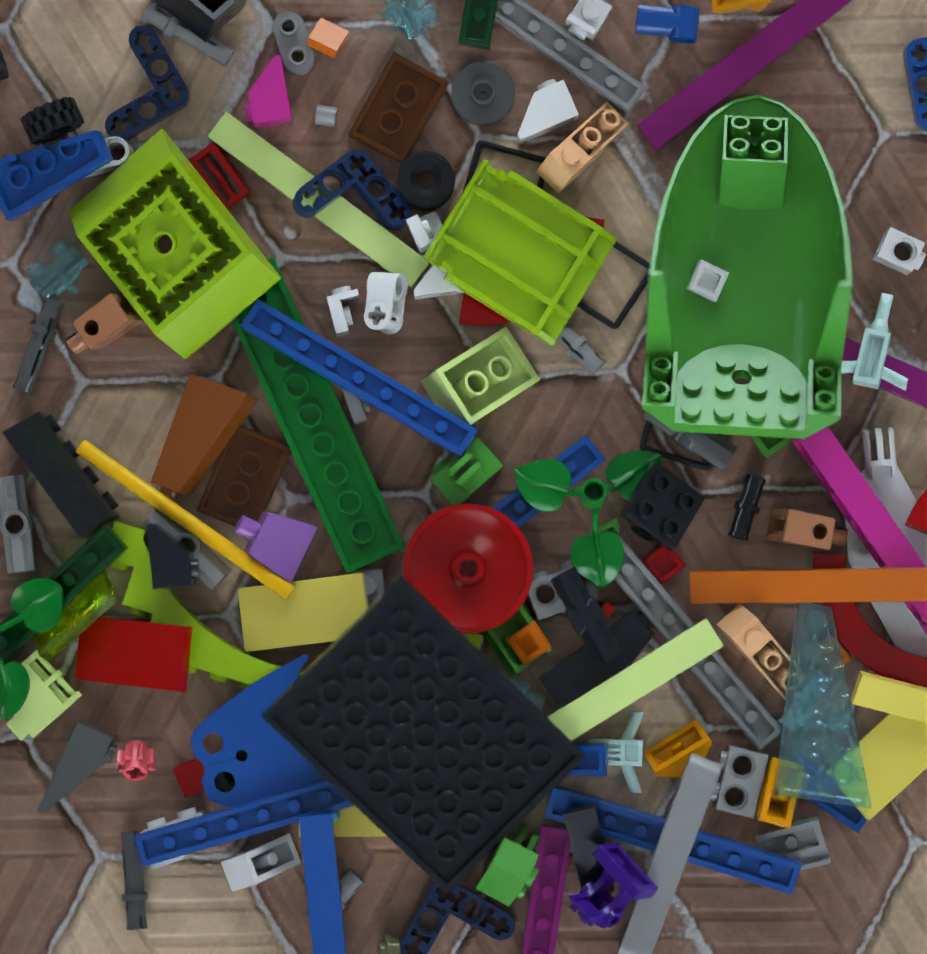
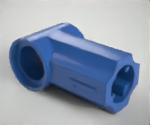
M638 5L635 34L668 37L669 40L678 43L697 42L700 9L687 5H676L672 8Z

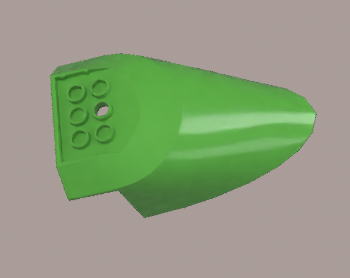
M756 94L732 100L709 115L692 135L680 156L663 198L655 230L649 273L642 408L672 431L805 439L841 419V364L852 291L850 245L845 213L833 170L820 142L805 121L779 101ZM700 259L729 272L717 302H712L685 289ZM743 378L748 380L749 383L741 385L735 383L734 380Z

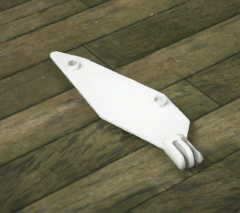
M887 427L889 459H884L881 428H874L876 460H871L868 429H861L865 465L861 474L927 567V535L904 526L910 511L917 501L897 466L894 427ZM845 519V527L848 530V561L851 567L880 568ZM903 601L871 602L896 647L915 655L927 657V634Z

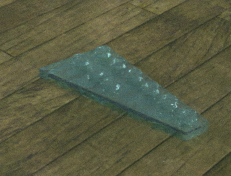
M797 603L775 795L872 808L831 606L812 603Z

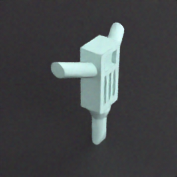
M881 293L875 320L870 325V328H865L858 360L842 361L841 373H854L853 384L879 389L880 381L883 379L906 391L908 378L884 366L891 340V333H889L888 318L894 297L891 294Z
M631 712L621 739L588 738V741H583L584 743H607L608 765L621 766L631 793H643L633 766H643L644 739L634 738L644 712Z

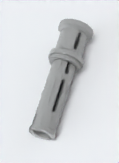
M155 0L149 2L142 14V23L152 24L162 30L167 38L175 36L222 64L223 67L228 65L235 53L234 48L227 46L214 37L204 42Z

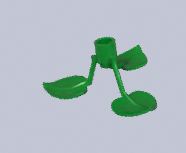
M632 451L616 456L610 461L605 471L607 480L614 486H609L599 479L591 478L586 480L581 488L576 487L575 490L567 491L572 481L571 474L562 462L554 459H541L516 467L515 480L518 490L525 501L536 510L542 512L559 510L563 504L564 496H580L582 506L592 511L593 536L581 535L574 541L570 550V560L573 567L575 566L582 577L598 587H605L615 579L621 569L624 548L620 538L615 533L604 532L598 534V509L605 503L607 492L613 493L618 490L620 496L628 501L650 463L656 461L661 465L662 456L659 453L650 451Z
M38 578L19 585L11 596L10 604L14 611L20 615L1 625L0 633L24 620L27 628L34 632H45L55 627L63 613V588L61 584L51 579ZM0 658V718L6 721L13 717L25 703L30 689V679L27 670L21 663L12 661L4 664L3 659Z

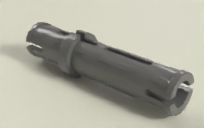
M44 297L36 324L32 323L31 330H33L17 378L12 386L13 388L29 394L33 393L32 390L43 364L50 340L56 336L57 332L54 329L64 304Z
M141 831L121 832L125 885L122 901L126 902V930L147 928L145 899H148V892L144 891L143 867L134 839V835L139 834Z

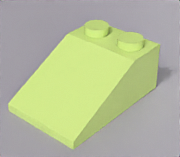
M506 326L438 368L420 382L434 404L471 425L540 381V378Z

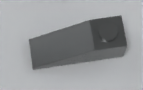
M77 722L37 811L40 813L47 812L104 766L105 761L111 763L118 748V745L114 744L117 736L87 722Z

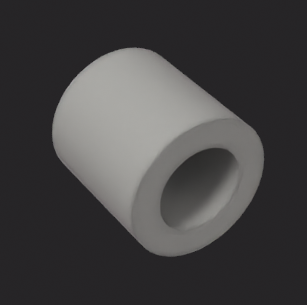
M317 105L315 124L335 127L338 108Z

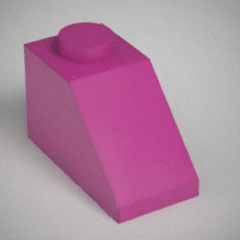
M276 55L272 58L249 90V102L244 103L247 122L253 121L255 129L293 123L281 55Z

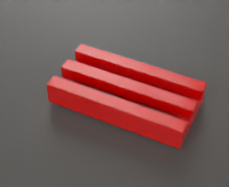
M214 142L188 159L228 211L234 205H238L241 200L251 195ZM213 152L241 191L240 193L235 195L208 157L209 153ZM203 159L230 197L229 201L225 203L197 162Z

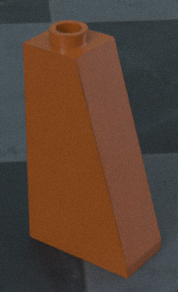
M190 374L150 483L161 486L160 492L177 499L179 493L190 497L253 409L257 398Z

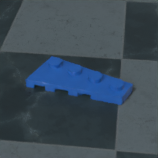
M94 130L60 140L55 144L36 147L31 151L9 155L1 159L0 207L6 220L14 221L113 161L114 159L101 131Z

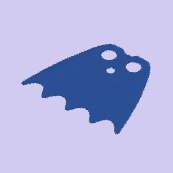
M302 655L242 690L208 716L192 734L191 746L195 758L201 761L204 766L205 773L202 777V783L205 793L211 801L231 807L326 779L262 718V713L299 677L300 670L306 663L308 655ZM216 733L222 737L224 745L220 752L211 754L204 749L203 740L206 735ZM239 750L246 751L247 759L240 762L237 760L236 754ZM221 772H228L235 779L234 788L229 792H220L215 787V777Z

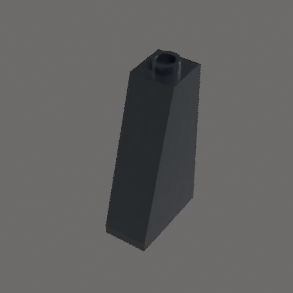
M631 610L608 627L621 650V653L596 665L586 644H584L538 677L560 708L633 663L652 638L648 631L653 627L642 612L636 615Z

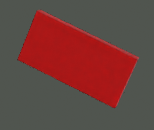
M81 615L75 679L186 692L193 627Z

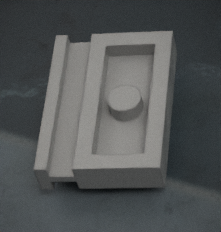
M818 816L792 822L789 829L777 826L755 832L759 848L802 861L800 871L831 863V857Z

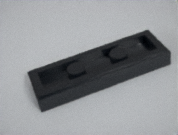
M594 803L562 810L581 889L591 881L596 883L604 870L603 866L592 855L598 845L604 844ZM614 885L608 890L609 894L615 893Z

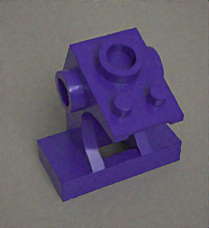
M618 843L598 845L592 855L603 866V874L596 883L591 881L584 885L579 894L568 896L573 902L569 906L573 912L579 909L577 912L580 916L579 919L589 926L596 924L605 929L606 927L616 925L623 916L622 911L631 899L652 898L658 890V887ZM616 881L619 884L620 890L617 896L613 898L608 893V890Z

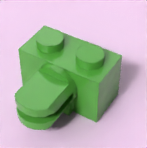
M477 437L471 442L461 459L454 457L448 463L444 458L431 470L434 476L430 481L452 506L462 504L503 468V465Z
M524 825L519 829L514 841L504 837L499 843L475 888L509 907L516 897L522 899L528 886L532 885L539 871L538 868L534 867L539 855L532 852L540 834L533 831L525 847H522V841L528 831V827Z

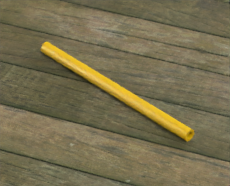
M86 439L78 446L76 453L282 598L285 600L289 598L295 589V586Z

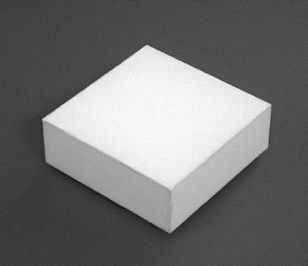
M700 259L685 289L712 302H717L729 272Z

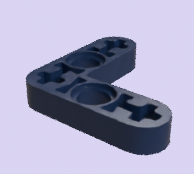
M139 25L131 30L129 44L155 89L114 111L105 121L107 134L110 137L123 138L125 141L130 140L182 110L190 101V93L157 34L147 25ZM142 33L146 37L151 35L152 38L148 42L152 50L155 52L160 48L161 51L149 56L143 45L136 46V43L139 42L138 35ZM159 59L168 63V70L164 75L155 76L151 73V65L154 61ZM170 80L177 91L183 90V93L180 94L181 101L177 103L173 99L168 101L167 98L171 94L167 86L163 84L159 88L158 84ZM149 102L156 106V114L153 118L143 119L140 117L139 108L142 104ZM133 111L134 117L140 125L135 127L132 121L125 126L126 132L124 134H120L119 131L112 132V129L116 127L114 122L118 119L122 123L130 120L131 117L127 113Z
M361 150L347 152L299 188L292 202L293 209L299 216L311 218L353 187L375 215L389 229L400 230L407 225L406 219L412 215L409 203L373 160ZM351 161L354 163L361 162L360 170L357 168L351 170L349 167ZM368 172H370L372 175L368 176L364 183H361L363 175L366 177ZM328 176L337 178L340 182V189L336 191L328 190L324 186V178ZM370 183H379L384 188V195L381 197L372 196L368 191V185ZM318 191L320 195L314 200L313 208L309 204L305 207L301 204L303 196L308 199ZM390 196L392 198L390 203H386L384 208H382L380 205ZM392 209L394 211L400 209L403 212L400 218H391Z
M434 882L400 941V954H407L408 949L404 947L406 943H414L417 934L411 933L413 928H416L422 935L431 937L428 942L422 938L418 948L422 951L421 954H428L450 914L497 940H505L511 937L515 930V920L507 910L460 883H457L450 890L458 898L460 891L466 894L460 900L458 910L452 908L455 904L454 900L448 897L444 901L438 899L440 893L436 889L440 886ZM469 900H476L482 905L481 914L475 918L468 917L464 913L463 907ZM488 907L494 910L490 916L496 920H500L502 916L507 918L506 924L509 926L507 931L502 929L499 933L495 932V924L489 920L486 921V926L480 924L486 917ZM426 912H432L438 917V925L432 930L424 929L420 924V917Z

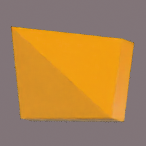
M695 719L646 749L643 755L657 777H682L690 754L693 753L705 758L712 745V741L698 720Z

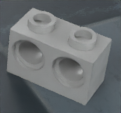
M571 560L559 564L560 571L548 575L546 569L533 574L528 596L538 621L566 610L550 579L572 568ZM583 577L584 584L590 595H593L595 599L599 598L594 584ZM547 584L553 588L554 597L550 602L541 603L536 598V590L540 585Z
M727 744L726 751H720L717 763L722 764L719 781L716 783L710 799L714 801L713 807L716 810L754 818L768 755ZM739 756H746L749 760V767L744 773H736L733 770V761ZM733 787L739 788L742 793L741 800L734 805L728 804L725 800L726 792Z

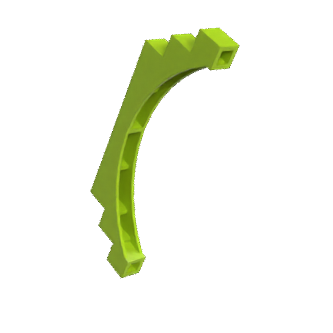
M114 521L112 529L128 546V549L110 566L127 572L129 566L134 567L122 604L129 606V613L147 618L148 613H152L150 622L193 627L188 672L196 674L197 670L201 669L210 672V679L222 683H227L228 678L241 682L239 688L245 689L274 670L282 667L281 665L246 653L221 638L204 625L184 605L172 588L153 589L149 543L147 541L148 531ZM462 633L480 650L484 635L479 633ZM300 670L299 676H300L305 670Z

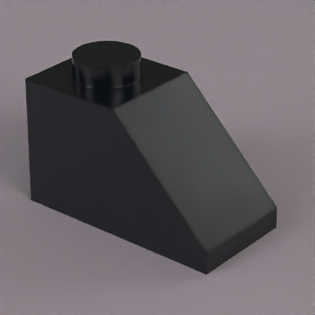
M158 523L147 524L153 589L196 585L195 578H200V565L198 559H193V552Z

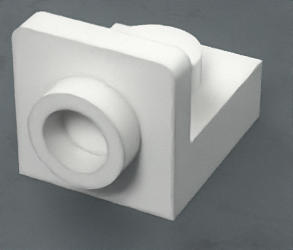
M579 0L572 13H569L566 18L565 25L569 27V33L580 40L588 38L593 41L612 10V6L603 0Z
M431 212L420 218L417 214L406 219L407 226L419 252L427 251L442 227L437 213Z
M350 286L333 289L332 295L327 296L337 337L349 334L348 326L354 325L349 306L342 307V303L360 298L358 289L351 290Z

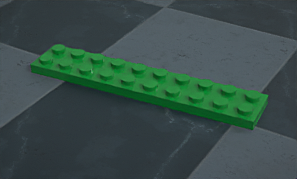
M273 257L267 259L270 262V264L274 267V269L278 272V274L282 277L280 270L275 262V259ZM283 277L258 298L260 301L305 327ZM255 302L252 303L232 322L346 573L349 574L404 549L405 545L330 381L241 329L240 325L255 304Z

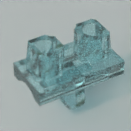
M384 0L387 9L380 14L383 21L393 19L396 28L403 26L409 40L417 38L437 20L436 12L431 5L419 8L416 0Z
M59 240L50 250L56 258L46 267L41 260H37L27 267V272L31 278L29 283L43 298H49L53 293L59 296L67 288L73 295L79 290L73 283L82 276L80 271L89 264L74 245L69 246L63 240Z

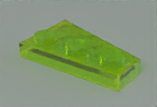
M106 570L63 610L61 619L55 627L45 632H39L34 637L40 657L49 662L117 602Z

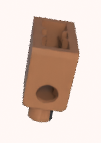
M110 293L73 321L77 332L69 336L66 342L76 355L87 347L90 349H102L144 320L123 294Z
M771 509L766 540L812 549L830 550L831 545L845 546L848 530L847 528L835 526V518L793 509Z

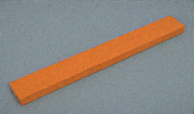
M927 567L691 570L689 572L691 604L927 601Z

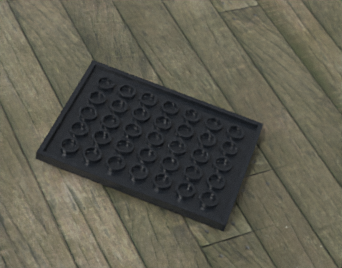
M403 575L262 713V718L446 893L586 757L585 753Z

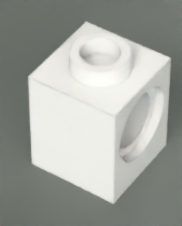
M890 227L885 231L872 260L907 276L913 269L917 271L920 269L926 253L922 252L925 242ZM896 245H903L908 249L909 257L907 260L902 261L895 256L894 248Z

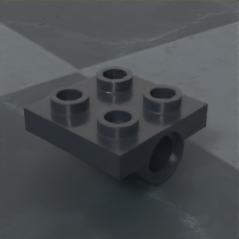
M655 461L651 462L620 516L632 524L630 526L631 530L641 538L651 542L656 541L666 550L674 551L705 497Z

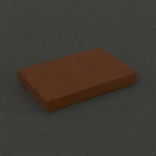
M393 52L351 127L348 136L402 165L414 149L446 91L449 81Z
M241 425L219 455L196 511L235 527L242 515L258 522L262 512L267 510L291 453L289 446Z

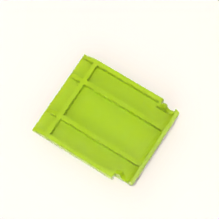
M483 159L423 257L430 264L446 273L445 281L553 347L617 241V238L603 227L514 171L510 170L506 174L502 168L499 170L494 169L489 165V160Z

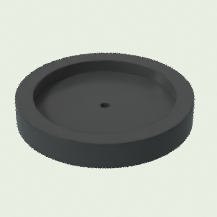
M480 61L465 66L456 75L452 84L451 99L454 109L462 119L473 125L488 126L501 121L509 113L514 102L515 91L511 77L502 67L491 62Z

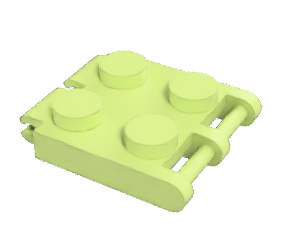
M38 648L21 663L29 675L30 689L22 708L6 724L20 741L24 740L29 734L32 738H36L82 697L79 691L75 692L63 679L62 671L60 669L56 671L42 655L44 651L41 648ZM37 659H38V660L42 663V665L49 671V673L51 674V676H49V675L46 673L45 669H44L41 665H39V663L36 661ZM56 680L64 688V690L71 696L70 698H68L66 693L55 683Z

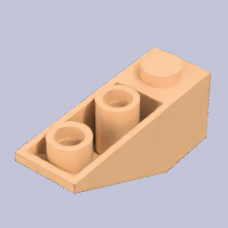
M606 102L549 153L536 172L559 194L630 123Z
M741 603L716 624L784 700L808 679L757 617Z

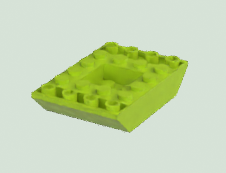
M160 129L68 211L76 235L155 336L185 360L189 359L282 279L164 129ZM163 235H168L172 240V248L166 254L161 252L158 247V241Z

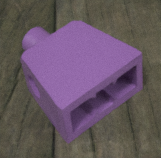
M263 511L258 522L242 515L237 522L234 532L249 539L244 550L246 553L286 581L292 582L318 527L304 521Z

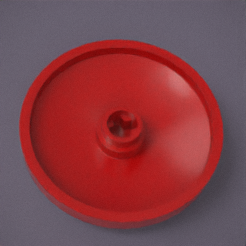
M458 504L435 512L416 529L405 552L403 572L404 577L461 633L471 634L488 631L500 626L520 609L531 587L533 559L524 534L506 515L484 505Z

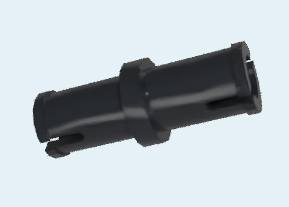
M746 474L740 499L735 501L734 508H736L730 532H728V536L742 541H748L749 539L748 536L754 516L759 514L760 508L758 503L766 482L764 478L751 474Z

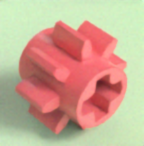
M141 740L129 741L125 745V750H117L116 764H118V772H123L127 779L134 781L146 778L148 770H156L155 749H149V745Z

